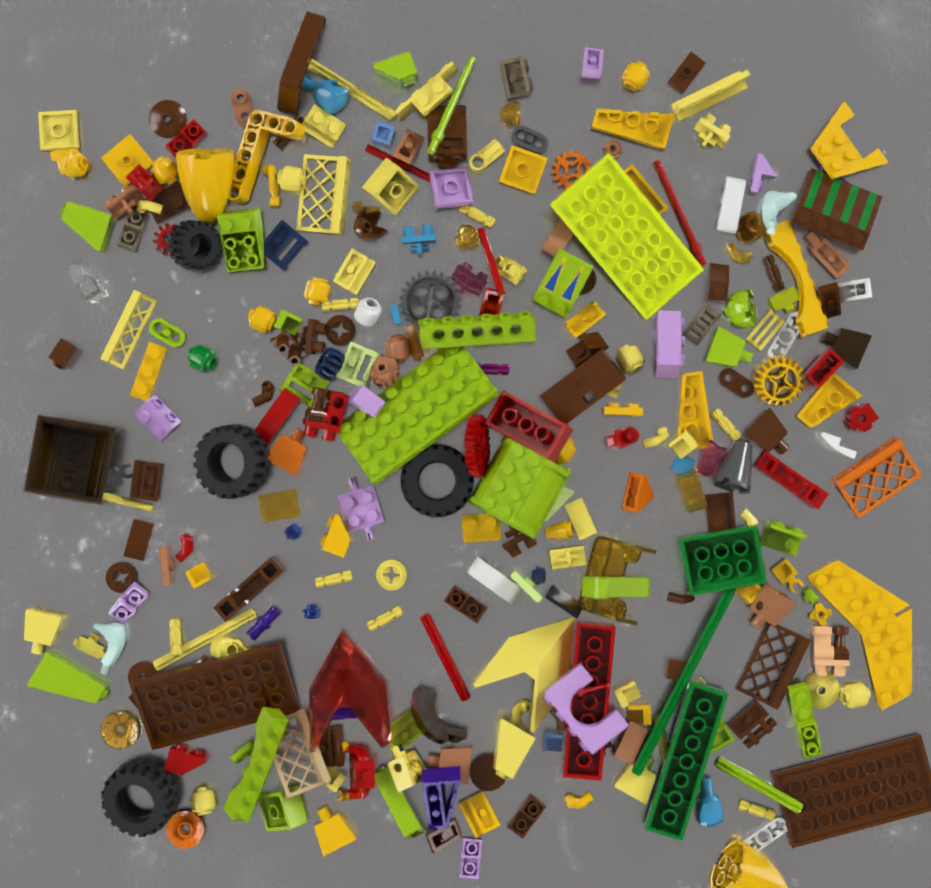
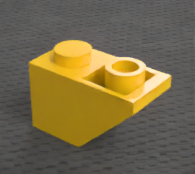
M336 513L334 517L330 516L327 527H330L328 535H323L320 545H323L322 550L344 558L351 537L341 515Z

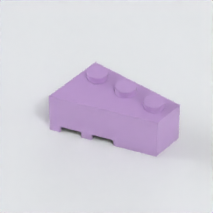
M658 310L656 317L655 378L677 379L681 365L685 363V354H681V347H684L685 336H681V329L684 330L685 319L681 318V311Z

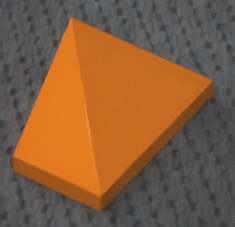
M630 472L622 509L639 513L654 498V494L647 475Z

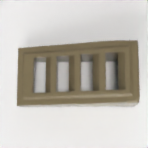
M706 303L682 335L698 346L720 318L721 314ZM707 311L714 317L713 320L706 316L704 312ZM700 317L706 320L709 323V325L706 326L704 323H702L699 320ZM698 324L700 327L704 329V331L701 332L694 325ZM691 329L700 336L698 339L689 332Z

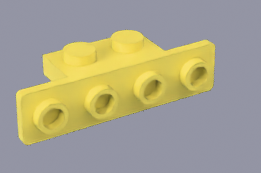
M452 61L444 65L439 73L429 78L421 89L416 90L406 102L398 106L395 114L400 121H403L416 108L426 117L453 93L452 88L446 83L458 72L457 67Z

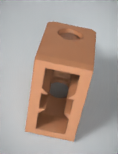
M765 583L751 605V609L757 615L750 623L759 630L766 622L777 626L797 604L769 583Z
M472 746L441 747L440 756L429 754L428 766L439 768L460 766V783L468 785Z

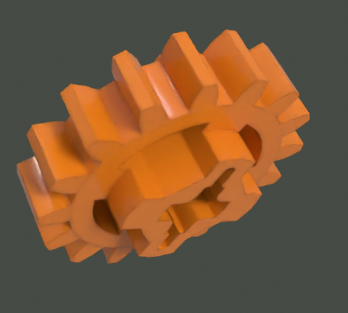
M570 149L569 154H566L564 151L562 152V158L556 156L558 163L552 164L556 169L552 170L551 174H556L553 181L559 180L558 187L564 185L566 190L573 184L569 183V180L580 178L583 175L580 172L582 164L584 165L585 172L591 168L588 167L591 160H585L586 154L580 156V150L573 154L572 149ZM575 158L576 161L569 162L566 159ZM577 165L575 170L576 174L571 173V175L569 174V176L566 177L569 172L568 167L573 168ZM560 166L564 169V175L562 177L559 173Z

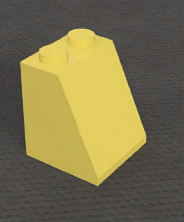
M499 718L497 721L493 768L497 770L495 772L496 775L507 780L508 777L513 779L536 738L502 718Z

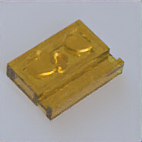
M296 489L258 496L263 523L301 516Z

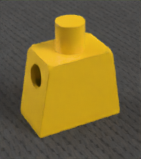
M327 806L316 811L321 821L314 825V829L323 856L357 839L356 833L340 812L331 815Z

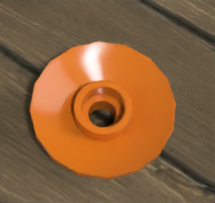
M179 811L167 822V838L177 848H192L203 837V821L192 811ZM187 825L189 827V831L185 832L183 830V826Z

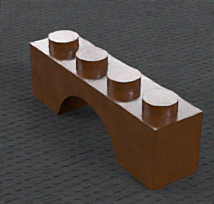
M271 556L245 581L213 607L214 610L227 622L285 571L284 567L274 556Z

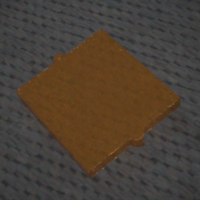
M415 324L407 325L404 332L406 338L410 341L413 361H420L424 357Z

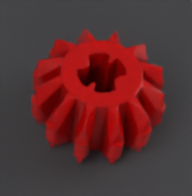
M166 223L165 230L161 226L158 227L161 231L160 234L154 232L158 239H154L153 243L158 244L156 250L162 249L163 255L167 254L168 247H170L165 238L168 239L167 236L170 232L175 231L174 227L176 224H173L170 229L169 223Z

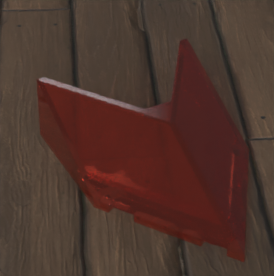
M343 631L340 632L309 689L310 753H314L318 749L319 742L337 709L350 708L381 748L386 747L392 742L386 684L376 675L371 665L355 645L351 644Z

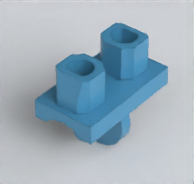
M431 224L422 225V235L415 236L414 226H405L403 237H401L402 245L417 243L415 246H410V252L418 251V257L422 256V251L429 250V244L421 245V243L437 242L436 234H434Z

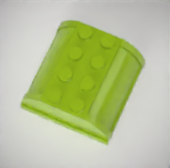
M503 436L500 446L489 463L484 476L481 477L474 492L468 498V502L535 539L572 472L514 440Z

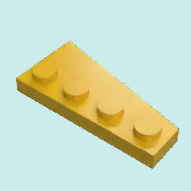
M596 109L591 129L664 151L675 113L659 114V112L641 113L640 111L624 112L622 110Z

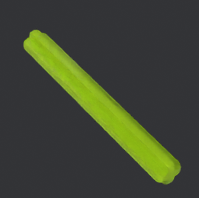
M723 758L718 759L715 765L716 768L795 813L799 814L803 808L801 802Z

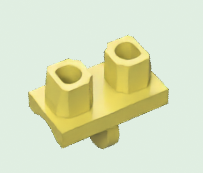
M710 113L700 118L694 130L699 132L698 136L704 139L701 144L704 147L707 143H710L713 146L716 144L722 148L730 137L731 127L723 123L720 128L713 125L716 118Z
M498 255L495 259L500 276L515 285L523 280L524 273L527 272L524 266L507 256L503 258Z
M584 546L549 550L552 570L587 565Z

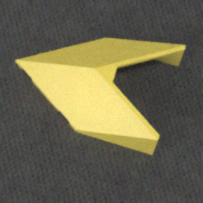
M575 617L509 637L473 681V685L479 687L523 672L535 680L530 731L533 734L554 706H549L544 700V690L570 670Z

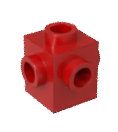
M864 403L861 406L859 404L855 405L849 410L850 414L846 416L848 418L847 424L853 431L861 432L863 430L864 433L873 427L872 423L879 419L869 403Z

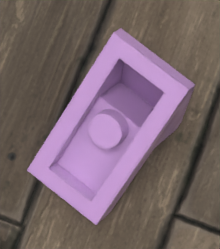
M585 47L581 77L601 78L604 50Z
M760 153L755 158L748 192L754 195L759 190L762 191L764 179H761V176L771 179L777 177L763 154Z

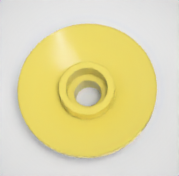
M814 671L804 678L803 682L806 681L812 707L824 709L836 702L840 687L837 679L831 673L827 672V676H818ZM820 687L825 688V692L822 694L818 692Z

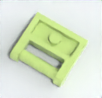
M350 341L345 353V362L336 377L354 385H363L369 389L370 369L375 364L377 356H382V354ZM367 354L371 356L362 381L356 378Z

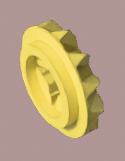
M387 560L378 567L376 578L379 585L384 589L397 590L404 585L407 572L399 561ZM391 567H393L394 573L400 574V576L393 578L392 583H390L391 580L388 576L383 575L389 573Z

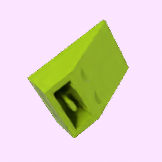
M260 207L223 211V213L217 215L227 272L264 268L263 223Z

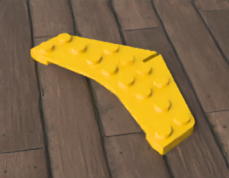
M832 561L807 575L811 585L860 632L872 678L874 695L879 708L884 710L908 697L912 692V608L895 616V613L908 607L909 604L840 561Z

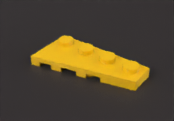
M703 371L684 373L682 379L677 436L679 437L688 430L699 444L695 449L714 447Z

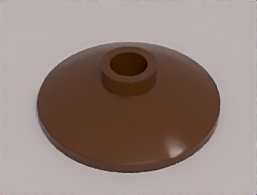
M163 100L156 103L149 113V125L152 131L162 138L176 137L187 124V115L184 108L173 100ZM165 115H170L169 121H164Z

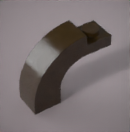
M421 688L413 691L411 701L412 715L415 724L424 736L438 744L446 743L447 740L452 743H459L467 739L468 731L446 726L438 719L435 712L437 692Z

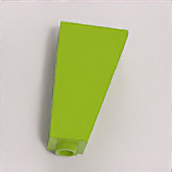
M50 650L45 653L27 683V686L95 704L100 700L104 701L109 692L106 690L109 686L108 684Z
M383 766L377 769L375 782L404 838L412 840L425 833L427 829L405 790L398 793L389 767Z

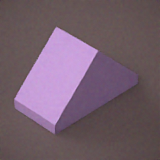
M357 385L349 393L347 404L375 418L385 404V401L365 386Z

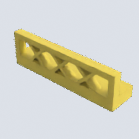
M133 290L100 359L125 369L157 303L156 300ZM142 298L152 302L149 309L143 312L139 308ZM140 316L142 322L140 327L132 329L130 323L132 318ZM131 333L133 337L132 343L124 346L123 336ZM123 350L125 356L122 364L112 360L115 352Z

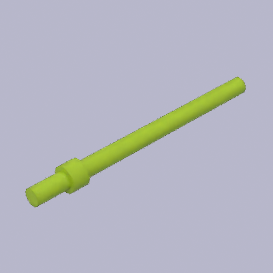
M472 56L468 58L437 130L433 131L432 141L427 150L431 155L435 153L438 144L444 138L445 128L475 64L476 58Z

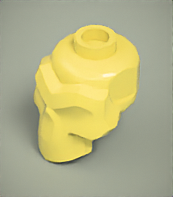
M224 636L215 638L210 646L211 656L215 659L247 650L239 639L233 640Z

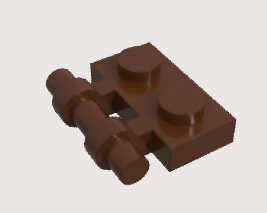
M755 699L727 725L740 740L746 735L749 737L744 744L750 749L754 744L757 745L764 735L770 734L773 731L772 728L777 723L773 718L768 723L764 721L769 714ZM760 724L762 728L753 734L751 730Z

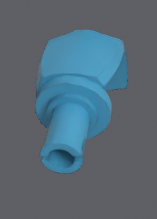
M305 75L302 87L313 92V99L326 112L331 114L337 113L349 100L348 89L337 86L338 81L323 79L318 83Z
M712 777L702 778V796L697 798V802L700 803L698 824L712 828L723 822L724 814L720 796L714 795Z

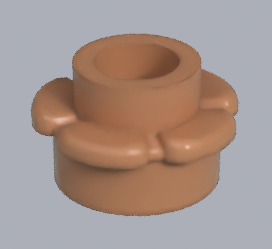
M611 140L605 143L604 154L610 153L614 159L618 158L619 154L622 153V146L619 145V142Z

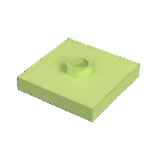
M515 569L510 573V577L535 602L539 603L543 597L533 587L535 584L528 577L524 579Z

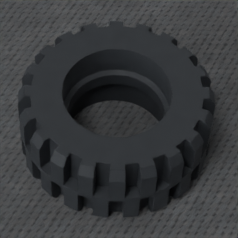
M233 424L215 427L202 436L203 440L199 441L196 445L199 448L198 451H194L193 457L196 458V462H193L194 468H197L198 473H195L197 479L202 480L200 484L203 488H209L208 492L210 494H217V497L222 499H235L256 492L258 487L265 483L263 478L268 477L269 471L267 467L271 466V460H268L267 456L270 455L269 449H265L267 444L264 439H259L260 434L257 431L251 432L252 428L248 426ZM229 443L235 445L241 451L244 458L242 474L235 480L225 474L220 462L222 450Z
M432 444L403 466L400 480L405 500L414 510L422 515L436 518L456 513L467 503L474 485V477L468 473L469 469L466 468L465 456L458 450L441 444ZM431 463L446 464L455 475L453 491L441 499L428 497L423 493L419 485V477L422 470Z
M134 759L122 764L104 783L103 791L101 792V799H103L101 806L102 809L106 810L104 815L112 821L110 824L113 827L117 826L122 833L128 832L129 836L135 837L138 834V837H146L147 834L151 836L166 825L174 815V811L178 807L177 800L179 799V793L175 791L178 788L177 784L172 782L173 776L164 771L166 768L162 765L158 767L154 761L148 763L146 759H139L138 761ZM127 785H137L144 788L152 797L154 809L145 811L135 807L127 796Z

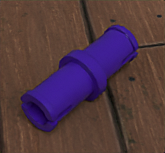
M274 605L262 617L259 616L257 622L246 632L253 641L265 629L268 630L271 627L270 624L281 614L280 610L277 611L278 608Z

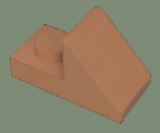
M407 129L393 153V157L412 165L424 137Z

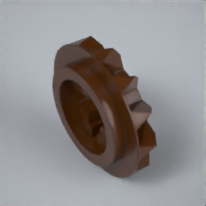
M336 315L328 320L326 323L328 325L326 337L331 343L341 346L353 340L356 329L355 324L349 317ZM341 322H343V329L349 332L342 333L340 339H338V332L332 330V328H339Z
M123 562L113 564L106 573L108 587L117 593H124L137 579L135 570L130 564ZM118 571L121 574L128 573L124 578L125 584L122 581H114L119 577Z

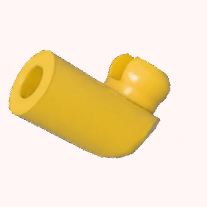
M588 792L581 798L568 794L564 800L569 808L582 809L592 802L594 798Z

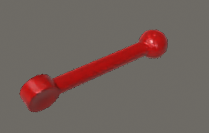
M604 683L587 689L580 688L577 694L583 696L587 692L608 688L610 683Z

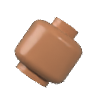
M403 334L389 336V339L385 341L386 357L396 359L397 363L405 362V359L411 355L409 339L404 337Z

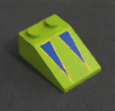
M559 248L533 301L567 318L594 266Z

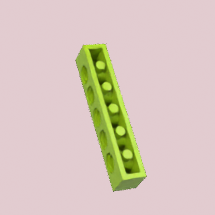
M528 311L514 314L504 312L499 315H464L454 318L446 316L439 319L424 318L423 320H418L420 349L536 341L535 317L533 312ZM513 325H519L517 328H512ZM495 326H500L498 329H492ZM477 327L481 328L480 330H477V331L473 330L474 328H477ZM455 329H462L459 332L454 331ZM437 330H442L441 333H435Z

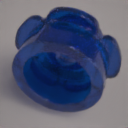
M296 523L287 527L284 531L287 536L286 539L291 538L295 540L301 535L302 527Z
M537 566L536 570L532 571V581L536 582V585L545 584V568Z
M308 605L302 612L305 619H317L320 617L319 613L321 610L317 609L316 605Z

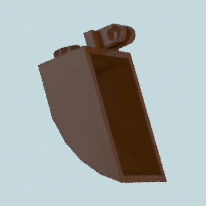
M447 105L437 106L428 114V147L432 141L433 131L437 130ZM466 105L455 106L445 128L442 142L438 144L433 155L428 153L429 161L438 162V168H442V170L446 168L453 169L458 167V161L467 160Z

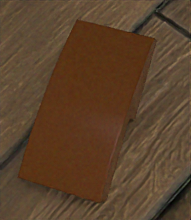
M455 585L444 600V602L477 624L488 609L484 604Z
M529 796L507 828L523 839L546 806L534 797Z

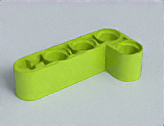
M582 577V596L590 598L650 597V577Z

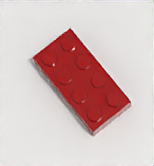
M504 390L484 423L492 430L514 440L555 463L573 432L567 424Z

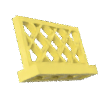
M746 70L742 73L738 71L672 103L670 106L678 122L748 89L745 81L750 76L749 71Z
M304 154L303 175L307 176V180L313 177L318 185L311 191H309L306 185L300 189L297 231L344 235L351 167L350 158L346 156L335 157ZM309 159H314L320 164L312 172L308 168ZM330 161H337L336 169L329 173L325 165ZM323 168L328 176L319 182L314 174ZM331 178L335 184L334 188L328 193L323 184ZM321 187L326 195L318 201L312 193ZM311 196L316 204L308 210L304 206V200ZM329 197L333 204L326 212L321 203ZM319 206L324 214L316 220L310 212ZM309 215L314 223L309 227H302L303 218ZM326 216L331 221L330 229H323L319 224Z

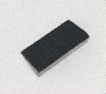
M551 585L545 595L546 599L575 618L579 617L584 607L581 602L555 585Z

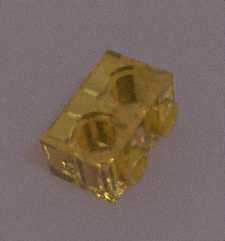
M692 468L691 470L675 474L687 511L692 513L707 508L708 505L697 471Z

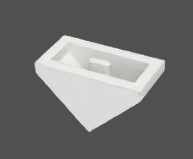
M870 278L838 283L840 303L865 300L872 297Z

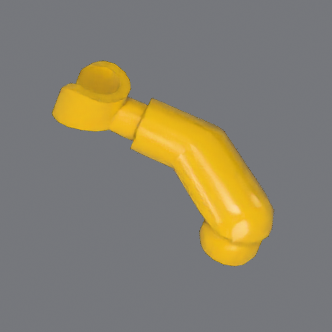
M271 164L263 165L262 173L265 176L268 175L269 190L272 195L269 205L278 207L281 205L282 199L281 196H278L279 187L277 184L276 168Z

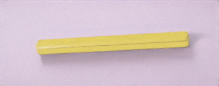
M311 59L308 67L309 70L325 80L338 81L337 86L346 87L350 96L390 121L395 118V110Z
M250 608L180 646L182 648V655L179 657H173L171 652L158 658L153 661L155 669L160 671L210 644L215 638L224 636L256 619L255 611Z

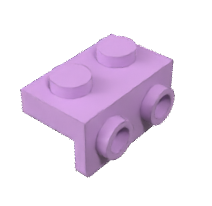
M156 395L146 400L134 413V416L159 442L164 440L181 423L177 415Z

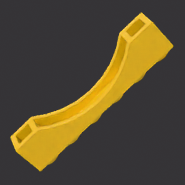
M789 220L777 223L778 226L775 228L773 235H769L766 228L764 236L769 249L777 253L787 263L797 281L799 308L795 321L801 338H805L828 329V319L822 312L820 298L816 296L814 290L815 283L809 276L808 264L803 260L801 254L802 247L795 238V228L790 224Z

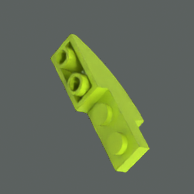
M806 681L787 686L792 716L804 759L822 755L823 751L818 727L814 718Z

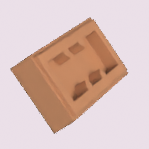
M162 546L159 548L162 584L171 585L173 584L172 571H174V561L170 559L169 546Z

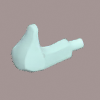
M768 191L764 196L761 212L763 223L769 235L775 233V228L778 226L776 217L791 202L796 200V193Z
M95 623L93 626L108 641L107 652L101 660L103 665L100 673L102 675H107L110 666L115 665L125 645L126 628L121 623Z

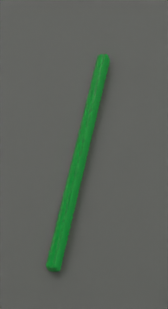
M736 588L723 592L632 769L633 774L641 776L736 592Z

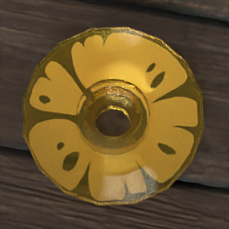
M122 711L113 712L105 717L100 729L101 737L105 744L119 750L131 746L137 739L139 732L138 724L134 717ZM118 726H122L124 728L123 733L118 732Z

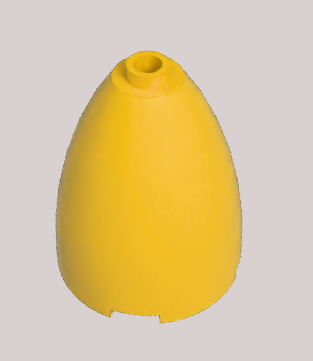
M197 148L178 151L176 153L177 170L187 203L199 221L214 225L215 221H218L217 215L223 213L231 192L234 176V150L227 148Z
M740 840L730 842L722 850L724 856L720 859L719 865L714 864L710 878L711 888H788L776 867L764 855Z

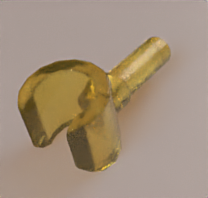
M362 201L352 204L354 213L358 214L364 208ZM366 206V211L380 210L379 206Z

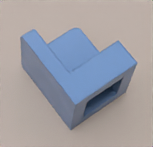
M377 121L371 138L372 143L391 148L395 126Z
M544 730L543 752H562L564 733Z

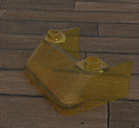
M599 536L594 541L585 577H624L627 564L637 563L642 551L656 554V550ZM581 590L579 598L581 610L614 621L637 625V621L625 618L627 606L624 601L619 600V597H583Z

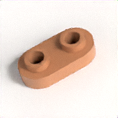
M236 89L231 95L236 121L240 126L246 127L248 119L243 120L242 115L246 113L250 116L254 111L251 96L245 89ZM243 95L244 99L243 101H238L237 97Z

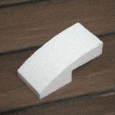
M820 432L819 437L831 449L845 457L855 459L856 451L839 446L841 438Z

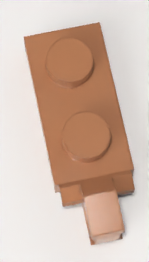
M812 231L804 237L810 244L808 247L810 252L835 279H838L851 267L849 262L826 238L822 236L817 238Z

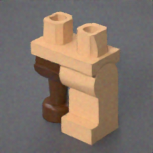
M812 626V664L815 665L816 675L827 676L828 665L834 666L833 676H845L846 666H850V654L845 647V635L849 634V627L834 626L833 633L837 635L836 645H831L832 627Z

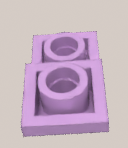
M133 582L115 602L108 614L124 624L136 613V608L149 596V592L136 582Z
M463 838L460 878L479 879L482 840Z

